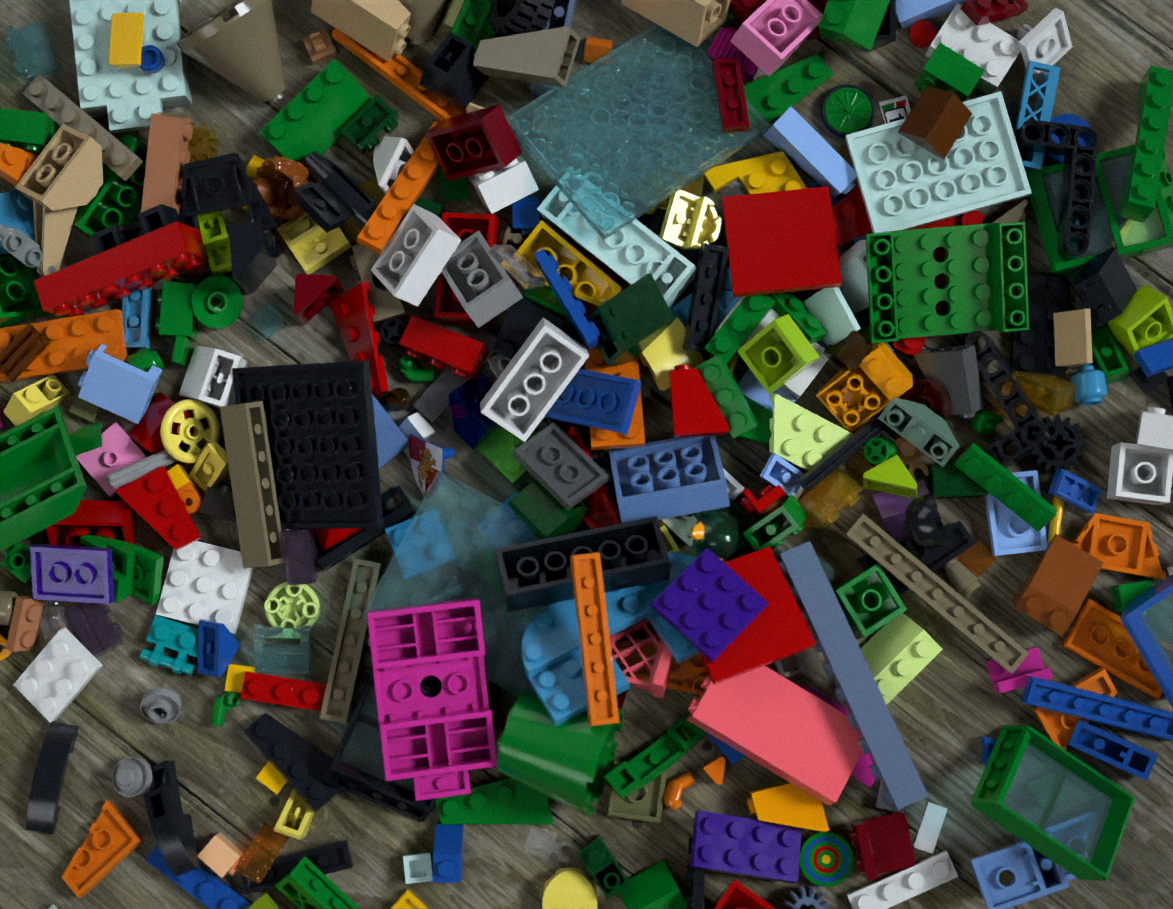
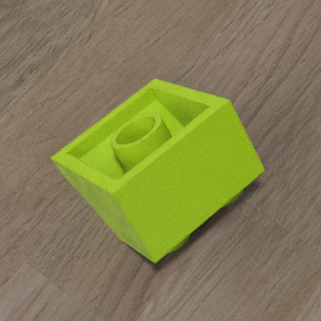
M1146 284L1137 290L1121 315L1107 322L1112 335L1137 364L1138 362L1133 355L1138 350L1173 339V312L1168 298Z
M789 314L773 320L737 351L768 394L789 382L820 358Z

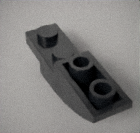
M166 760L151 767L152 782L150 792L143 796L149 822L160 851L173 874L181 876L198 869L199 862L191 814H183L175 762Z

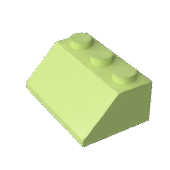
M904 613L887 622L860 648L886 705L943 650L924 629Z

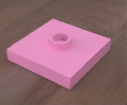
M115 422L102 433L101 447L76 457L108 496L113 497L116 494L115 490L121 487L116 489L110 488L106 476L148 456L121 425Z

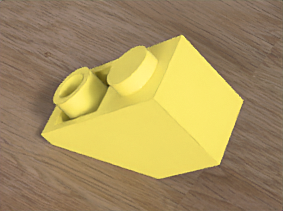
M50 375L13 393L3 412L15 426H18L58 406L70 395V392L55 375Z

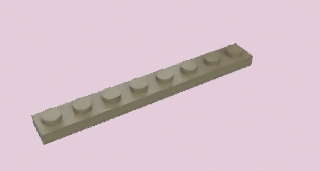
M861 513L844 535L1008 673L1013 674L1029 653L865 514Z

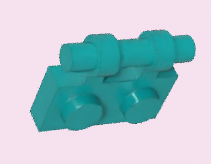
M155 615L146 641L156 644L154 651L143 649L140 659L149 661V665L155 667L161 665L172 669L173 673L179 675L184 673L191 676L195 665L186 662L189 655L198 658L199 629ZM166 647L179 651L176 659L164 655Z

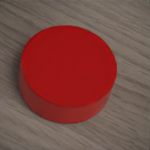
M925 20L914 23L909 31L911 44L921 49L929 47L936 37L935 27L932 23Z

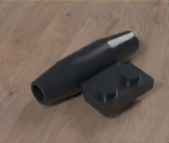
M317 151L310 153L302 164L308 169L309 177L312 181L293 189L290 197L326 233L344 225L347 219L363 229L378 207L374 200L342 168Z

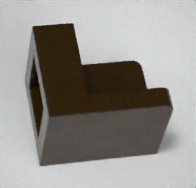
M851 331L841 346L828 345L823 354L839 369L855 372L873 346L857 331Z

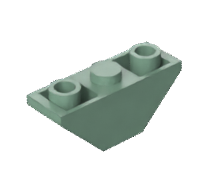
M893 397L878 418L942 467L945 466L959 448V444L946 421L924 404Z

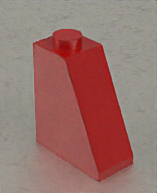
M690 365L674 366V370H670L668 374L673 438L727 435L729 426L697 368L690 369Z

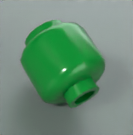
M143 348L126 358L125 362L147 373L152 366L162 370L165 369L156 350L151 351L148 348Z

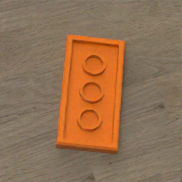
M1086 599L1061 646L1099 668H1104L1106 672L1151 698L1159 700L1163 691L1126 630L1120 616L1093 600ZM1156 637L1173 667V646Z

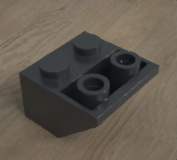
M450 32L426 62L419 84L465 111L489 76L484 75L473 66L474 54L476 52L474 46Z

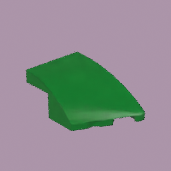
M83 535L80 537L81 545H86V547L112 548L114 602L118 603L131 594L151 605L159 602L163 556L143 547L112 538Z

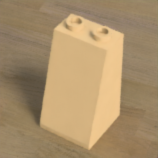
M312 0L310 12L387 62H390L395 54L399 56L405 49L407 42L404 40L411 28L408 25L411 13L399 0Z
M621 0V4L698 47L726 22L730 0Z

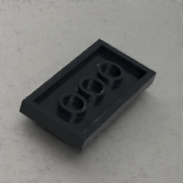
M1027 272L1029 330L1011 331L1010 368L1017 378L1064 380L1066 367L1055 366L1053 313L1068 311V278L1066 274Z

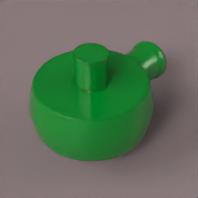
M981 410L973 417L972 428L977 434L988 435L995 429L996 424L1003 422V416H995L990 411Z

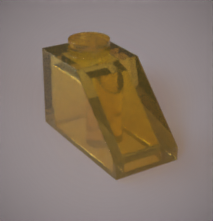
M1014 372L1036 409L1051 416L1071 410L1077 385L1053 375ZM1011 384V389H1010L1009 395H1010V394L1012 393V391H1013V384Z

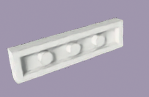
M944 850L915 863L913 867L901 869L847 893L846 896L852 909H887L958 877V874L948 852Z

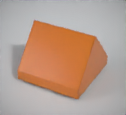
M587 36L583 63L609 67L613 40Z
M718 756L701 767L717 785L723 784L726 759L724 756Z

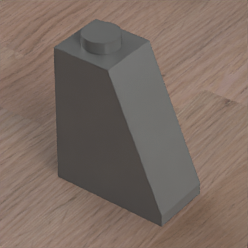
M975 345L926 348L914 354L917 364L933 391L940 386L948 396L949 403H941L947 414L959 415V418H970L975 416L976 411L984 408Z

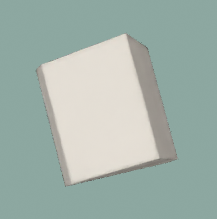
M419 411L408 416L398 427L408 440L409 434L426 440L435 433V430Z

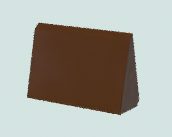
M926 86L898 133L944 160L971 117L972 112L953 92Z

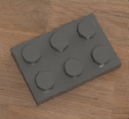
M554 422L513 452V457L567 511L608 481L609 476Z

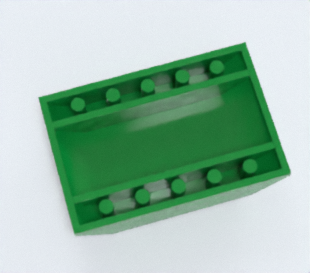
M58 406L0 434V551L73 515L87 488Z

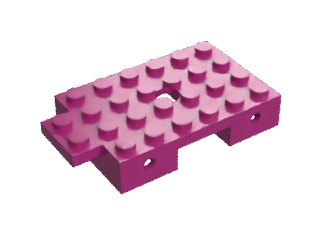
M473 597L367 610L386 781L413 778L416 801L470 794L468 770L497 766L492 711L489 708L484 664L485 647L479 599ZM436 676L440 679L442 687L436 696L427 697L422 694L420 683L425 677Z

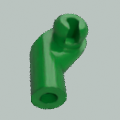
M406 355L399 359V370L408 381L413 383L435 381L434 369H420L413 361V358Z
M227 691L214 700L210 719L211 725L223 726L225 713L239 706L241 696L237 692Z

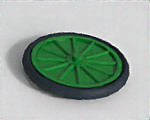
M844 84L832 88L825 95L821 103L820 114L825 127L831 133L845 138L848 134L871 127L875 118V105L866 90L853 84Z

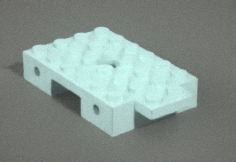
M69 0L80 108L90 117L108 115L109 131L113 134L149 129L151 113L163 112V108L192 105L187 55L176 44V41L181 38L178 5H182L181 0ZM138 12L144 14L142 47L153 45L160 49L164 55L165 63L159 72L148 74L142 71L139 66L123 70L109 65L112 14Z

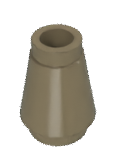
M956 558L943 566L955 591L959 595L961 594L964 599L981 587V584L978 582L979 578L958 562Z

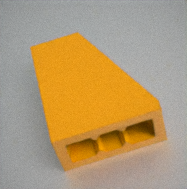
M786 781L749 791L751 798L746 799L750 815L755 814L758 820L822 832L829 831L822 802L790 782Z

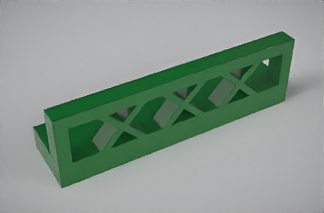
M305 856L297 862L290 873L280 879L275 885L299 909H314L309 904L313 905L316 909H360ZM287 883H290L297 891L293 890Z

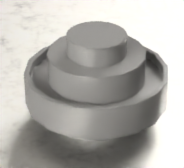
M154 688L144 693L140 703V712L149 721L166 724L173 722L180 714L182 707L181 699L171 690Z
M140 757L121 759L115 765L112 772L114 789L124 797H138L144 794L152 782L151 767L146 760Z

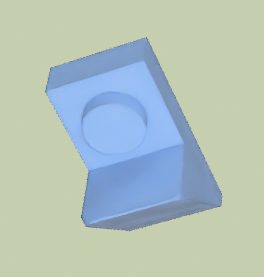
M772 453L760 474V482L771 485L774 488L780 485L786 496L793 495L798 501L804 490L800 486L799 481L805 474L777 454Z

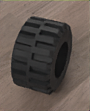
M492 0L489 11L490 26L494 32L502 36L541 31L547 26L554 2L553 0Z

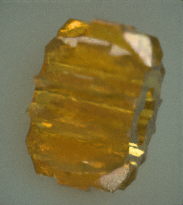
M191 122L193 135L188 142L190 162L211 158V155H219V151L215 147L220 145V141L218 138H214L216 135L213 129L207 130L206 124L203 123L197 128L196 124ZM201 142L202 145L198 144L200 148H193V146L196 147L195 143Z

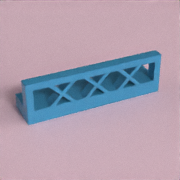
M1035 61L1028 62L1014 134L1028 119L1051 121L1061 67ZM1034 69L1043 71L1039 87L1032 78ZM1034 93L1037 95L1035 112L1031 110L1027 103L1028 97ZM1030 132L1028 139L1034 140L1033 134ZM1027 151L1025 161L1022 160L1025 172L1031 170L1040 171L1044 153Z

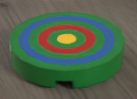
M820 831L808 836L801 844L799 867L803 875L813 884L821 887L836 886L843 882L850 874L853 866V852L848 842L840 835L829 831Z

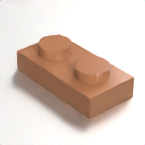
M16 596L6 649L12 652L34 650L44 600H35L33 596Z

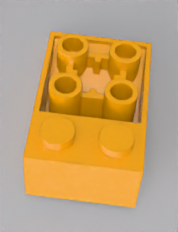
M870 342L873 347L855 372L840 369L815 395L843 427L851 433L885 408L893 397L898 398L913 387V374L884 342Z

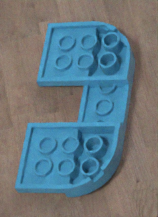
M668 552L670 559V577L668 580L605 592L609 636L647 618L663 643L666 644L677 664L698 654L699 651L651 607V604L697 557L681 552ZM575 599L556 602L544 608L531 620L522 640V660L525 675L555 726L587 711ZM612 657L616 695L630 689V683Z

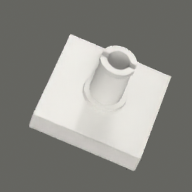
M1058 8L1052 10L1034 28L1024 24L1023 28L1020 27L1017 33V38L1020 40L1018 44L1026 69L1029 61L1053 66L1072 48L1064 12ZM1034 69L1033 80L1037 81L1043 71Z

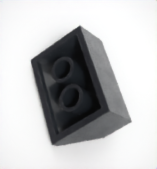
M261 221L228 224L232 277L247 294H253L277 266L276 257H280L279 242H275L274 235H271L270 230L266 229Z

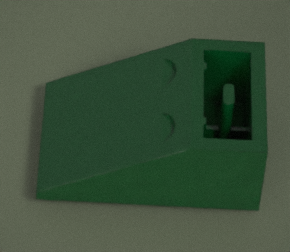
M649 273L600 305L587 318V321H593L600 333V336H598V347L608 367L633 362L675 321V318L653 276Z

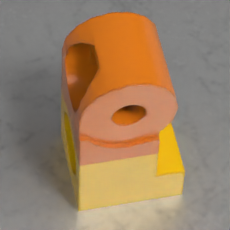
M177 464L168 472L190 515L198 514L204 507L203 496L188 476L184 467Z

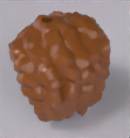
M278 156L266 158L265 162L262 163V167L257 168L256 175L258 179L254 183L275 220H284L286 222H289L291 219L296 220L298 217L303 216L305 211L290 196L293 189L308 183L309 171L302 163L296 162L293 159L289 160L286 157Z

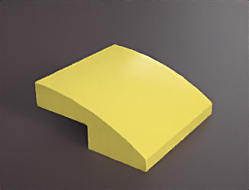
M306 212L296 220L291 219L277 228L307 274H312L352 247L339 227L326 233Z
M674 317L675 321L639 355L643 366H648L658 389L662 391L669 388L668 374L670 370H674V366L690 365V369H695L697 365L705 362L700 352L683 349L686 328L678 317Z

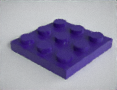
M706 548L652 602L651 607L713 663L769 603L711 550Z

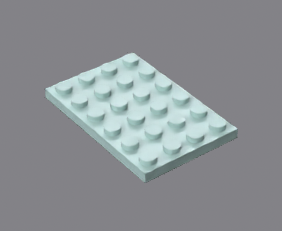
M1001 91L963 102L972 112V115L944 160L898 133L905 119L845 136L873 233L912 229L1029 196L1032 193Z

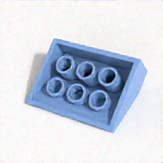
M715 435L670 438L645 443V447L609 450L622 523L656 516L657 519H665L730 507L727 482Z

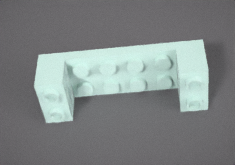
M572 168L567 171L537 208L545 221L553 225L563 235L566 233L630 285L651 273L669 309L695 279L696 267L693 263Z

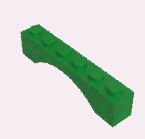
M1150 66L1140 81L1136 103L1138 108L1137 135L1131 164L1121 193L1118 217L1144 223L1155 209L1173 98L1172 70Z

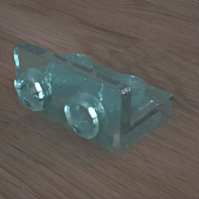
M41 21L19 29H15L12 25L6 27L9 34L6 36V41L10 50L15 51L17 59L14 60V64L19 75L23 74L31 82L38 74L46 77L60 72L45 27Z

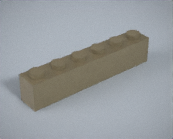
M263 401L221 406V421L223 424L243 568L269 567L284 563L286 558Z

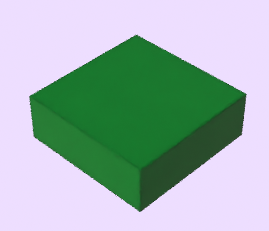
M175 337L171 361L177 366L187 367L192 343L187 337Z

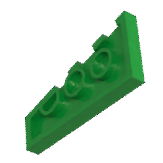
M818 53L780 69L770 77L766 75L744 85L750 123L749 131L746 133L751 139L778 119L790 107L795 106L833 77L834 73Z
M511 778L470 788V794L436 799L441 824H554L548 797Z

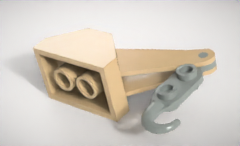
M62 124L14 187L25 197L33 200L35 241L21 230L4 226L0 223V243L16 259L28 267H36L38 273L43 276L60 270L78 206L87 205L97 195L99 188L103 184L102 146L92 137Z

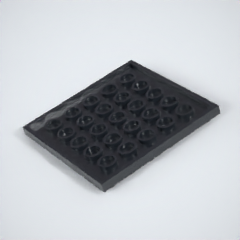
M369 360L232 368L235 404L263 401L281 529H377L384 527Z

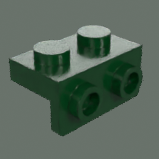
M376 94L340 129V133L362 155L366 151L370 153L380 143L379 138L385 132L390 134L399 125V113L396 110L393 111Z

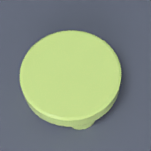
M288 581L276 586L270 592L264 604L266 616L271 626L287 635H299L307 632L315 625L320 615V601L316 592L307 584L298 581Z

